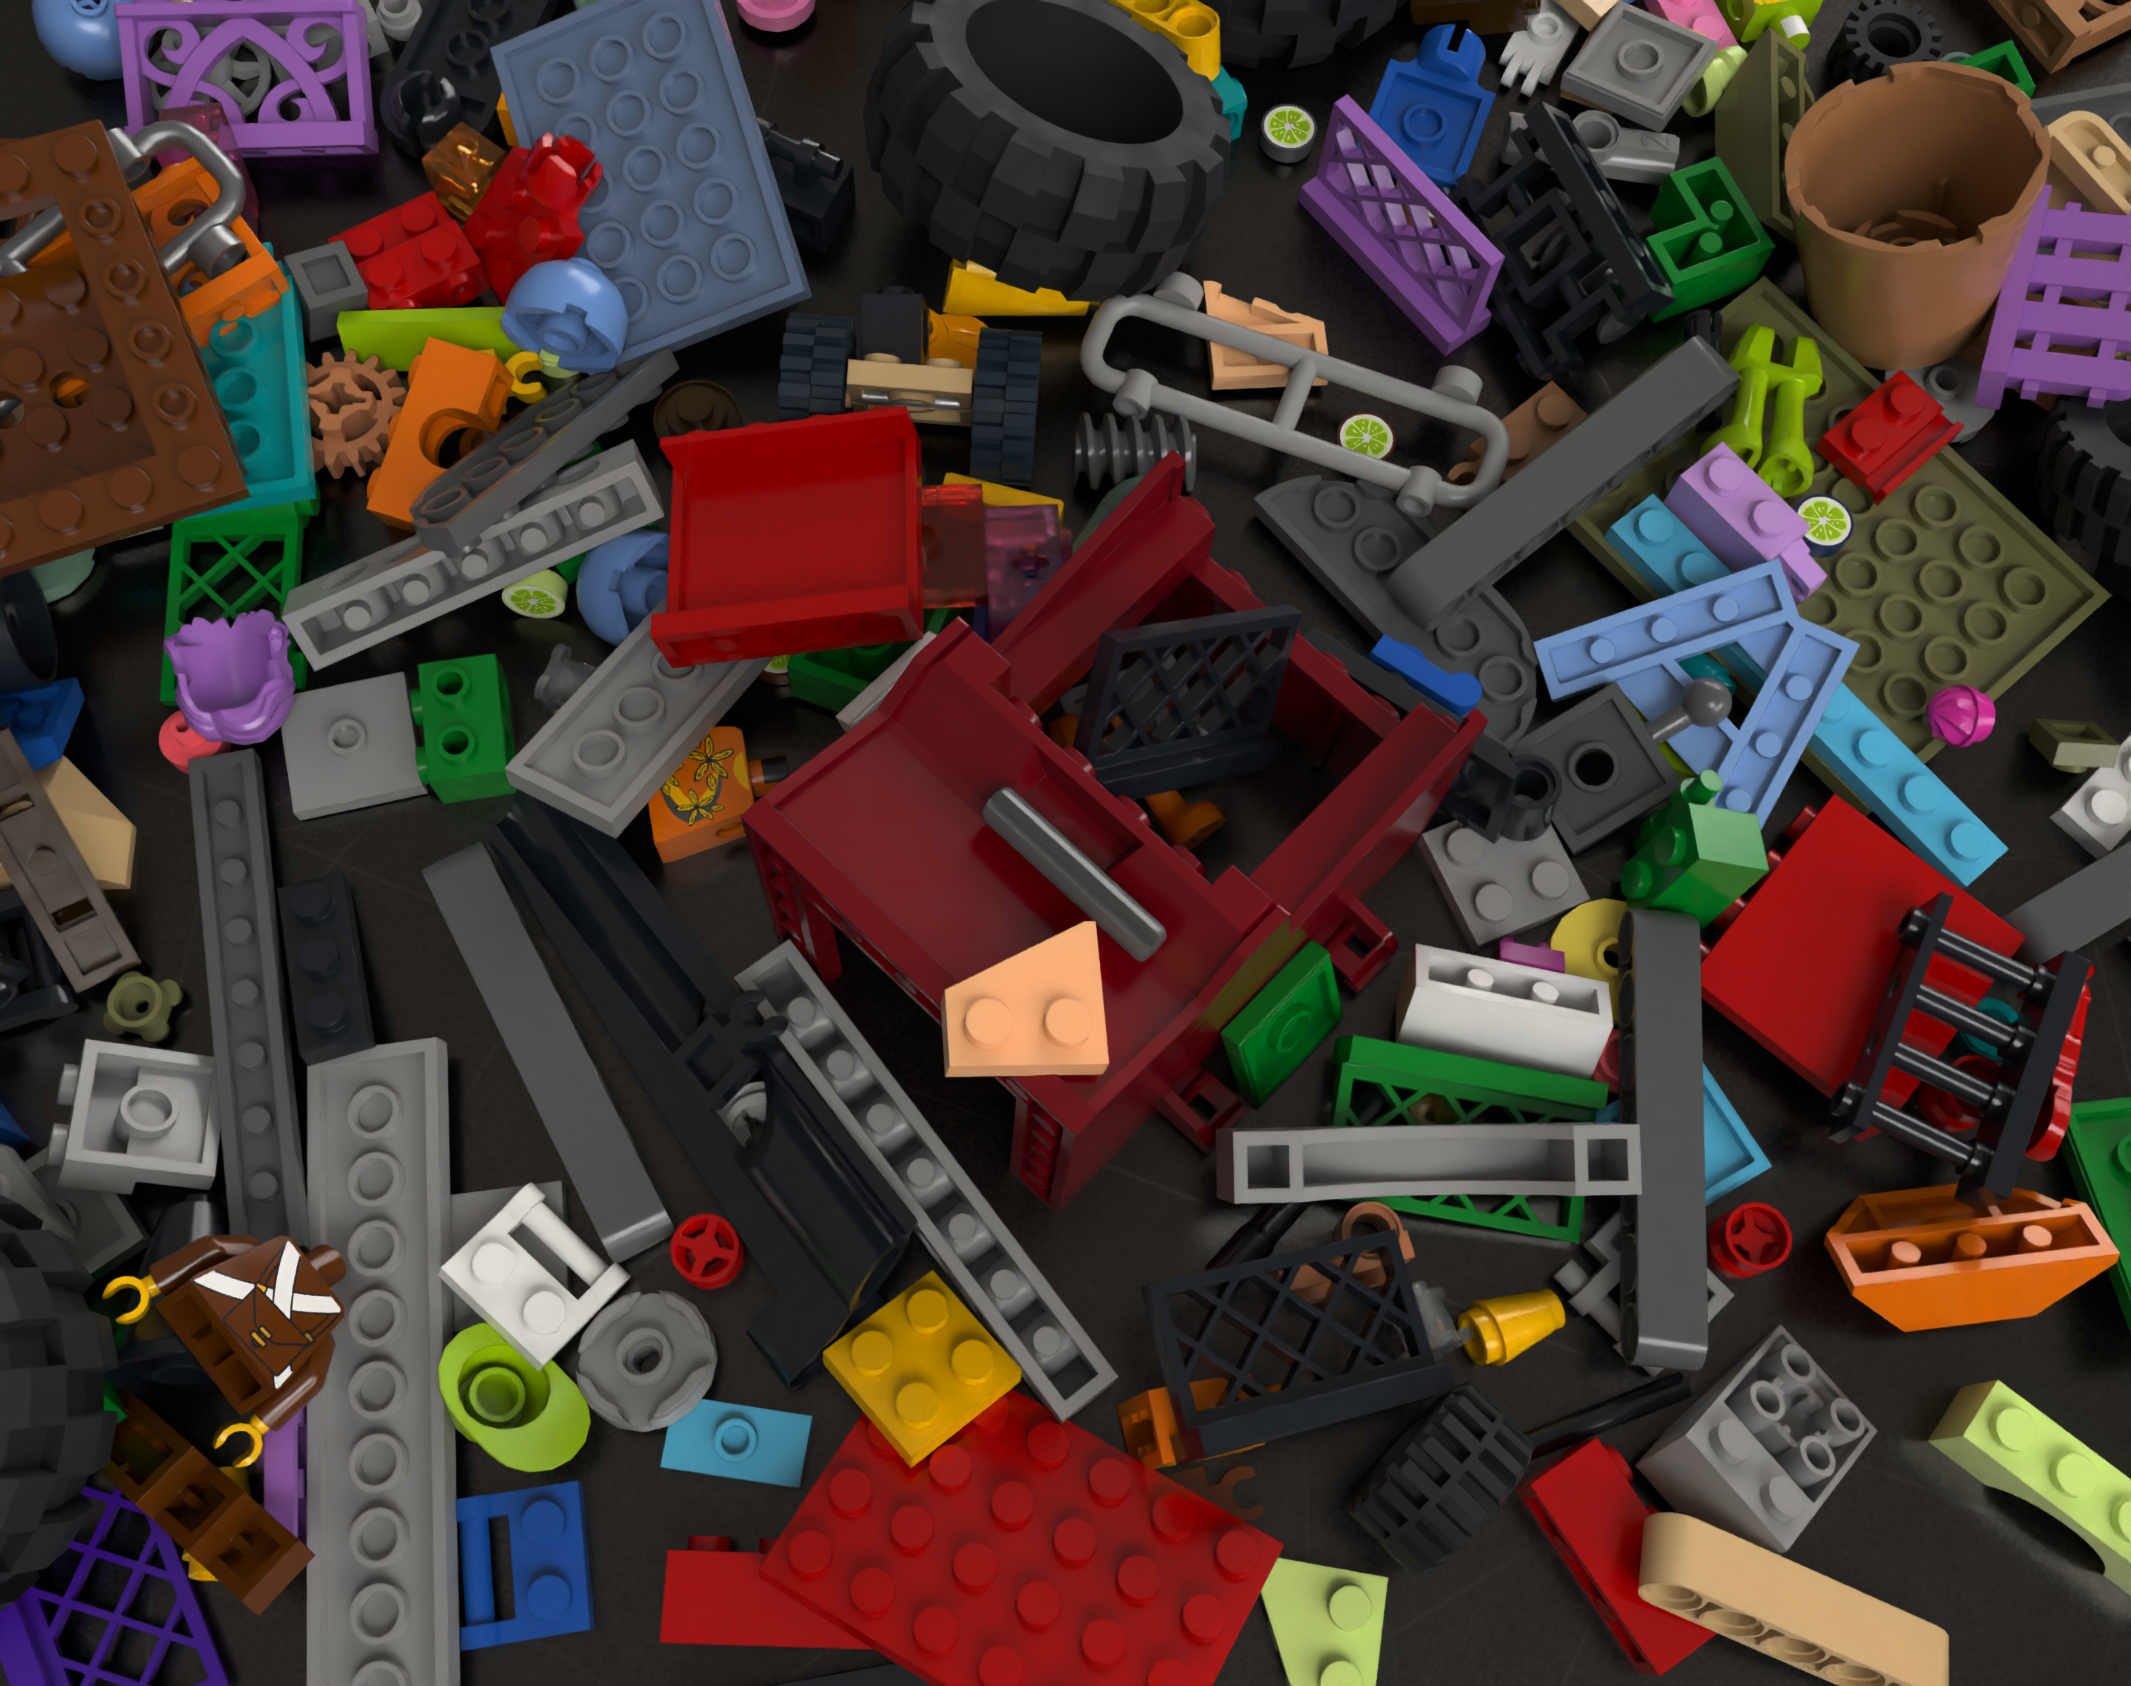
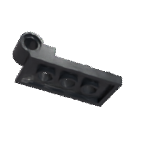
M1314 625L1302 636L1319 652H1327L1338 658L1348 669L1351 679L1370 696L1377 695L1388 701L1399 714L1400 722L1422 702L1434 713L1445 714L1453 719L1459 727L1461 726L1463 719L1412 688L1397 672L1388 669L1384 670L1358 654L1355 648L1343 638L1332 637ZM1482 732L1438 808L1493 844L1501 836L1518 842L1531 841L1542 836L1550 826L1562 790L1561 775L1551 762L1540 756L1523 754L1509 758L1507 747ZM1514 795H1525L1532 798L1535 802H1525Z

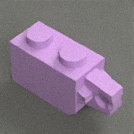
M1723 441L1679 476L1663 502L1733 574L1779 558L1796 605H1799L1817 590L1828 576L1808 554L1810 549L1802 539L1811 526Z

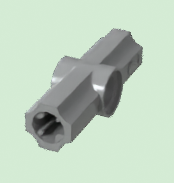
M1598 110L1583 112L1572 121L1605 178L1663 186L1668 175L1675 171L1680 138L1676 137V135L1622 128L1615 118L1608 113ZM1509 112L1500 147L1499 161H1502L1503 164L1515 165L1523 158L1510 134L1518 127L1522 129L1528 127L1522 117L1525 114Z

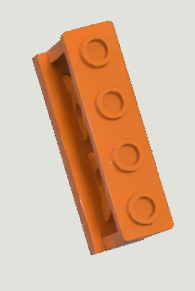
M191 157L182 163L167 166L155 179L135 189L131 194L160 249L194 221L195 218L192 215L189 222L182 226H175L172 223L201 206L209 208L218 199L220 189L215 179L194 157ZM241 215L228 228L246 245L245 252L249 259L234 266L215 279H208L190 260L170 276L191 330L195 334L198 346L201 349L210 344V331L219 320L223 319L225 322H232L242 315L253 319L280 303L281 294L291 289L280 267L263 247ZM68 229L27 261L25 265L31 270L78 256ZM197 272L188 282L191 287H201L181 298L180 290L191 274ZM230 323L220 330L219 335L224 336L238 328V323ZM70 380L63 383L57 389L55 396L65 408H77L83 405L89 398L90 385L81 380Z

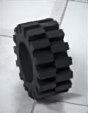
M1863 0L1858 8L1855 6L1851 10L1830 48L1832 51L1829 55V64H1835L1831 72L1835 79L1845 76L1846 78L1843 83L1852 79L1854 85H1858L1868 80L1888 75V66L1937 61L1943 44L1939 43L1942 38L1941 29L1931 30L1936 20L1931 14L1921 18L1919 14L1923 7L1916 2L1910 10L1904 7L1906 0H1894L1893 4H1889L1888 0H1875L1874 4L1871 0ZM1871 43H1880L1892 48L1900 58L1889 57L1880 53Z

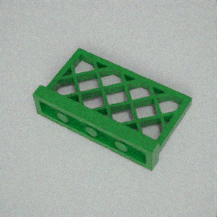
M1349 1035L1335 1038L1331 1064L1337 1065L1328 1127L1346 1126V1124L1348 1126H1362L1349 1107L1353 1080L1376 1084L1391 1108L1366 1126H1384L1396 1116H1398L1403 1125H1418L1407 1108L1426 1094L1440 1097L1454 1118L1449 1124H1473L1471 1120L1490 1106L1502 1108L1512 1123H1527L1519 1111L1538 1115L1529 1123H1548L1553 1118L1573 1122H1595L1596 1112L1606 1110L1609 1084L1363 1036ZM1392 1087L1413 1092L1400 1100ZM1456 1099L1476 1104L1464 1112ZM1466 1194L1452 1195L1460 1208L1439 1204L1450 1195H1431L1424 1201L1413 1199L1411 1195L1338 1199L1359 1204L1369 1201L1379 1202L1392 1210L1579 1243L1585 1196H1563L1564 1205L1561 1226L1541 1223L1525 1200L1529 1195H1507L1508 1197L1487 1213L1477 1211ZM1513 1207H1516L1523 1219L1503 1215Z

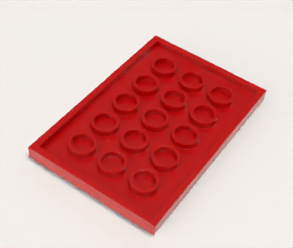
M1011 1389L912 1468H910L863 1412L758 1569L761 1580L932 1686H1213L1284 1544L1156 1470H1145L1142 1462L1074 1423L1066 1420L1060 1424L1049 1409Z

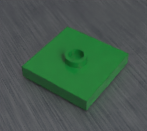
M1313 940L1220 1032L1240 1094L1256 1106L1262 1104L1343 1020L1344 1016L1330 953Z

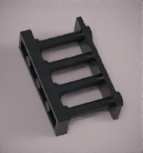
M1941 891L1919 908L1911 906L1899 922L1894 939L1901 943L1852 1075L1850 1078L1846 1077L1842 1080L1831 1099L1829 1113L1836 1117L1828 1138L1841 1144L1866 1131L1868 1125L1952 1164L1955 1166V1173L1961 1176L1953 1199L1979 1211L2006 1201L2011 1196L2092 961L2069 950H2065L2041 965L2036 963L2030 968L1943 927L1954 897ZM1933 951L2017 990L2018 999L2023 1001L2017 1020L2011 1024L2005 1023L1923 984L1922 981ZM1912 1008L1996 1047L1997 1055L2003 1058L1996 1079L1988 1083L1900 1041ZM1890 1066L1976 1106V1113L1982 1119L1975 1138L1966 1142L1879 1100L1878 1098Z

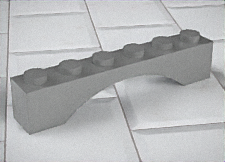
M1556 1122L1216 1129L1217 1198L1234 1204L1309 1202L1344 1198L1410 1195L1506 1194L1591 1196L1642 1194L1640 1124Z

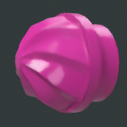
M1955 685L1936 693L1930 704L1926 707V714L1928 716L1926 724L1932 728V735L1951 747H1967L1973 742L1983 741L1991 733L1995 722V707L1991 698L1969 685Z

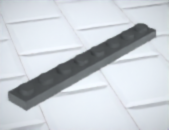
M254 748L188 760L230 1235H252L261 1241L262 1244L280 1235L288 1236L305 1253L311 1251L312 1246L261 758Z

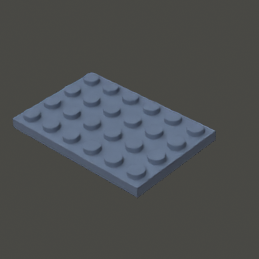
M600 0L490 48L520 148L531 149L536 140L547 132L555 136L552 143H554L557 137L570 135L581 141L596 155L582 175L581 180L584 179L595 161L602 166L600 185L587 205L579 210L578 224L585 239L573 257L586 259L597 265L602 274L613 282L626 302L629 316L626 340L622 355L619 360H616L614 367L636 361L647 354L670 347L673 353L812 297L720 0Z

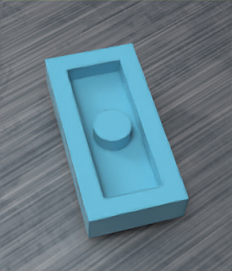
M701 1399L694 1410L668 1426L660 1467L802 1489L814 1417Z

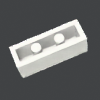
M1415 943L1396 999V1043L1586 1080L1591 1079L1613 1028L1608 982Z

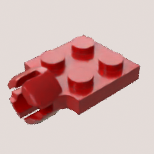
M547 132L536 140L531 149L513 147L462 229V232L480 259L487 279L503 307H505L508 295L516 280L537 263L572 258L585 239L578 224L579 210L587 205L600 185L602 166L595 161L584 179L581 180L582 175L596 155L581 141L570 135L557 137L554 143H552L555 136Z

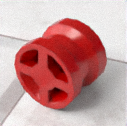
M702 1213L689 1217L678 1226L672 1237L670 1247L673 1265L689 1283L700 1289L713 1290L726 1286L737 1277L744 1262L745 1251L741 1238L728 1220L716 1214ZM715 1258L722 1259V1260H718V1259H717L715 1262H713V1263H711V1264H708L706 1270H704V1269H705V1266H706V1264H707L708 1262L713 1261Z

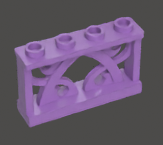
M133 0V3L114 4L115 17L118 19L128 126H124V129L130 138L140 130L155 123L151 80L161 85L171 87L163 121L176 120L191 124L206 134L229 158L379 154L378 133L374 129L366 32L367 14L366 10L355 0H193V2ZM328 25L340 33L344 44L343 52L333 66L315 72L310 64L324 58L328 51L329 43L325 42L316 48L311 47L306 39L307 33L316 26ZM266 26H289L286 40ZM216 27L204 39L197 29ZM174 29L179 31L182 36V45L177 50L171 51L161 46L168 59L182 66L177 76L160 71L149 58V40L159 30ZM247 39L269 52L293 77V79L280 83L267 94L259 111L258 123H246L240 106L231 95L221 88L205 82L222 58ZM347 76L351 121L340 120L335 104L325 85L336 82ZM303 91L307 98H298L291 101L300 107L301 113L299 118L295 121L284 120L280 114V104L287 97ZM198 93L215 98L221 103L223 113L218 121L214 123H206L204 121L203 110L210 106V104L197 101ZM171 146L160 150L151 160L189 159L193 156L181 147Z

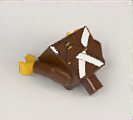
M206 1235L152 1264L149 1267L150 1274L140 1280L131 1276L114 1279L105 1288L103 1299L110 1298L124 1288L138 1290L141 1294V1301L138 1307L132 1312L125 1313L115 1319L119 1324H131L138 1322L146 1315L150 1308L151 1298L160 1293L166 1296L155 1305L238 1414L241 1416L250 1409L254 1411V1414L247 1421L233 1420L219 1427L214 1434L212 1443L213 1448L217 1449L233 1432H248L251 1439L249 1448L232 1463L237 1468L245 1467L256 1461L260 1455L263 1445L262 1436L269 1429L276 1432L279 1431L324 1387L336 1346L331 1331L345 1315L343 1304L330 1288L345 1277L346 1265L341 1255L329 1245H318L304 1255L293 1239L285 1235H280L263 1244L252 1235Z

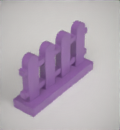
M2044 184L2001 287L1981 368L1974 407L2000 410L2005 388L2021 389L2020 398L2036 400L2038 392L2088 398L2086 407L2102 409L2105 400L2123 401L2131 398V362L2114 359L2116 351L2131 352V312L2125 311L2126 304H2131V210L2129 216L2080 211L2082 203L2066 202L2064 210L2049 209L2048 203L2052 185ZM2038 248L2055 249L2054 255L2037 254ZM2081 251L2120 255L2119 262L2070 257V252ZM2027 294L2044 295L2043 302L2026 301ZM2060 297L2110 303L2108 309L2059 304ZM2016 340L2033 342L2031 350L2015 348ZM2049 344L2099 349L2097 357L2047 351Z

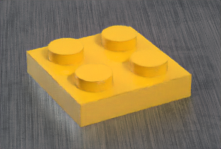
M933 1270L823 1351V1364L910 1468L1021 1382L1022 1369Z

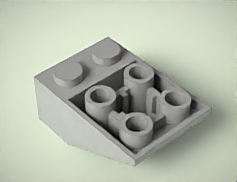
M1780 1324L1670 1425L1635 1466L1676 1513L1697 1518L1780 1555L1789 1550L1878 1431L1864 1417L1857 1406L1845 1396L1816 1364L1808 1352Z

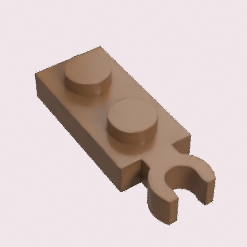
M1550 381L1501 420L1506 426L1510 437V450L1497 489L1588 416L1553 381ZM1483 436L1469 446L1465 455L1469 462L1455 465L1450 470L1445 482L1454 485L1461 483L1469 485L1474 481L1486 450V442Z

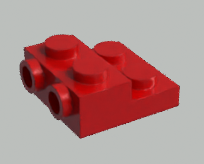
M434 190L327 239L329 243L343 239L368 290V310L452 308L465 305L474 300L477 295L491 289L480 259L456 220L450 218Z

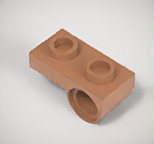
M1369 1201L1354 1206L1335 1225L1331 1235V1243L1352 1239L1351 1227L1355 1222H1367L1373 1225L1378 1232L1395 1229L1405 1264L1415 1257L1408 1232L1403 1230L1398 1216L1391 1208L1379 1202ZM1361 1253L1351 1273L1352 1277L1358 1279L1359 1282L1368 1288L1383 1285L1386 1280L1379 1253ZM1344 1257L1329 1261L1339 1267ZM1306 1265L1300 1267L1290 1290L1310 1304H1316L1323 1301L1332 1281ZM1283 1271L1268 1275L1279 1281Z

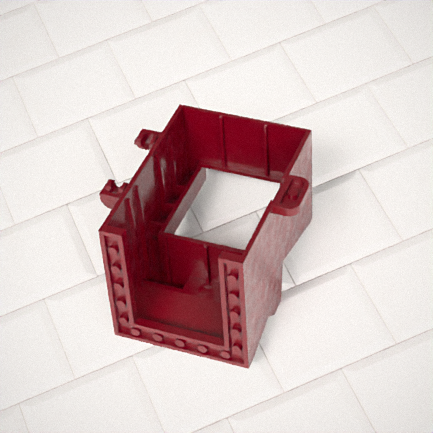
M1173 449L1148 472L991 645L987 644L979 635L972 631L970 625L958 616L913 657L876 711L764 794L740 816L778 945L780 946L790 939L825 987L828 988L843 973L833 928L834 924L941 1027V999L945 989L1084 921H1093L985 822L981 813L984 805L1003 787L1012 788L1164 926L1167 934L1165 941L1151 957L1141 962L1133 958L1096 924L1109 1065L1103 1075L994 1076L1016 1097L1010 1170L1056 1215L1080 1193L1158 1110L1205 1154L1216 1145V1129L1232 1128L1247 1112V1109L1222 1082L1200 1066L1223 1044L1220 1032L1311 940L1329 951L1332 964L1344 976L1343 982L1357 994L1391 960L1399 949L1395 936L1360 900L1420 838L1490 721L1478 709L1474 708L1459 727L1447 715L1434 713L1425 704L1420 702L1400 722L1399 714L1388 701L1377 695L1370 696L1351 679L1348 669L1338 658L1327 652H1319L1301 636V631L1298 627L1270 721L1314 758L1313 763L1318 768L1323 766L1341 783L1249 877L1245 876L1232 864L1211 885L1205 879L1207 877L1205 868L1190 851L1178 844H1175L1172 848L1169 847L1150 829L1151 821L1136 802L1122 794L1115 798L1095 780L1097 774L1091 763L1078 750L1069 745H1065L1061 749L1041 731L1043 726L1039 719L1077 681L1081 682L1086 677L1087 672L1094 665L1102 632L1135 627L1148 614L1157 622L1165 623L1267 607L1253 595L1249 583L1243 576L1230 568L1224 570L1209 557L1216 525L1212 522L1209 513L1200 502L1190 496L1182 497L1180 495L1187 461ZM1272 630L1254 649L1256 656L1268 644ZM1229 636L1210 655L1209 659L1212 664L1232 643ZM1242 663L1225 681L1224 685L1227 688L1245 670ZM1253 691V692L1251 693V695L1246 699V700L1249 701L1250 703H1251V699H1252V696H1253L1254 691ZM1354 934L1371 949L1363 959H1360L1345 945ZM1198 1096L1207 1100L1217 1112L1207 1123L1190 1108L1198 1099Z

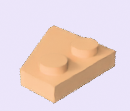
M1203 281L1204 295L1202 298V308L1204 314L1328 355L1324 322L1301 313H1287L1276 304L1257 297L1254 298L1252 304L1222 294V284L1214 281ZM1206 340L1212 390L1286 387L1293 369ZM1315 377L1312 386L1327 385L1328 381Z
M1084 921L945 989L941 999L945 1077L1034 1076L1049 1074L1103 1075L1109 1065L1096 921Z

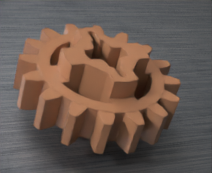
M348 350L343 362H335L331 353L325 352L322 356L323 366L315 369L306 362L310 425L316 436H323L321 441L311 435L314 473L326 465L333 479H340L345 467L353 466L359 477L366 476V462L373 459L382 466L385 458L384 451L389 447L388 428L390 421L397 411H402L408 393L405 387H403L397 372L393 368L384 370L377 356L373 355L364 364H361L355 350ZM373 392L378 394L382 400H376Z

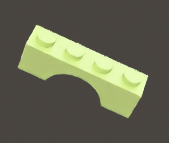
M1998 1379L1961 1387L1929 1437L1928 1442L1984 1485L2020 1497L2049 1513L2072 1529L2100 1556L2105 1565L2103 1575L2131 1596V1479Z

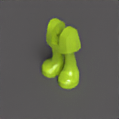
M1754 323L1744 331L1728 361L1743 377L1742 382L1736 389L1730 421L1727 426L1705 439L1699 451L1698 461L1723 441L1753 470L1760 459L1763 447L1762 423L1765 400L1774 402L1775 411L1770 439L1759 462L1757 475L1781 498L1794 497L1804 493L1811 486L1814 474V462L1804 441L1803 410L1805 399L1818 393L1823 382L1821 359L1814 339L1794 335L1787 346L1781 365L1770 362L1775 330L1774 328Z

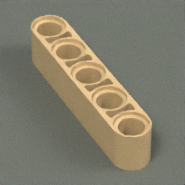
M1666 1512L1651 1514L1644 1519L1638 1594L1646 1602L1838 1686H1949V1635L1939 1626L1697 1518Z

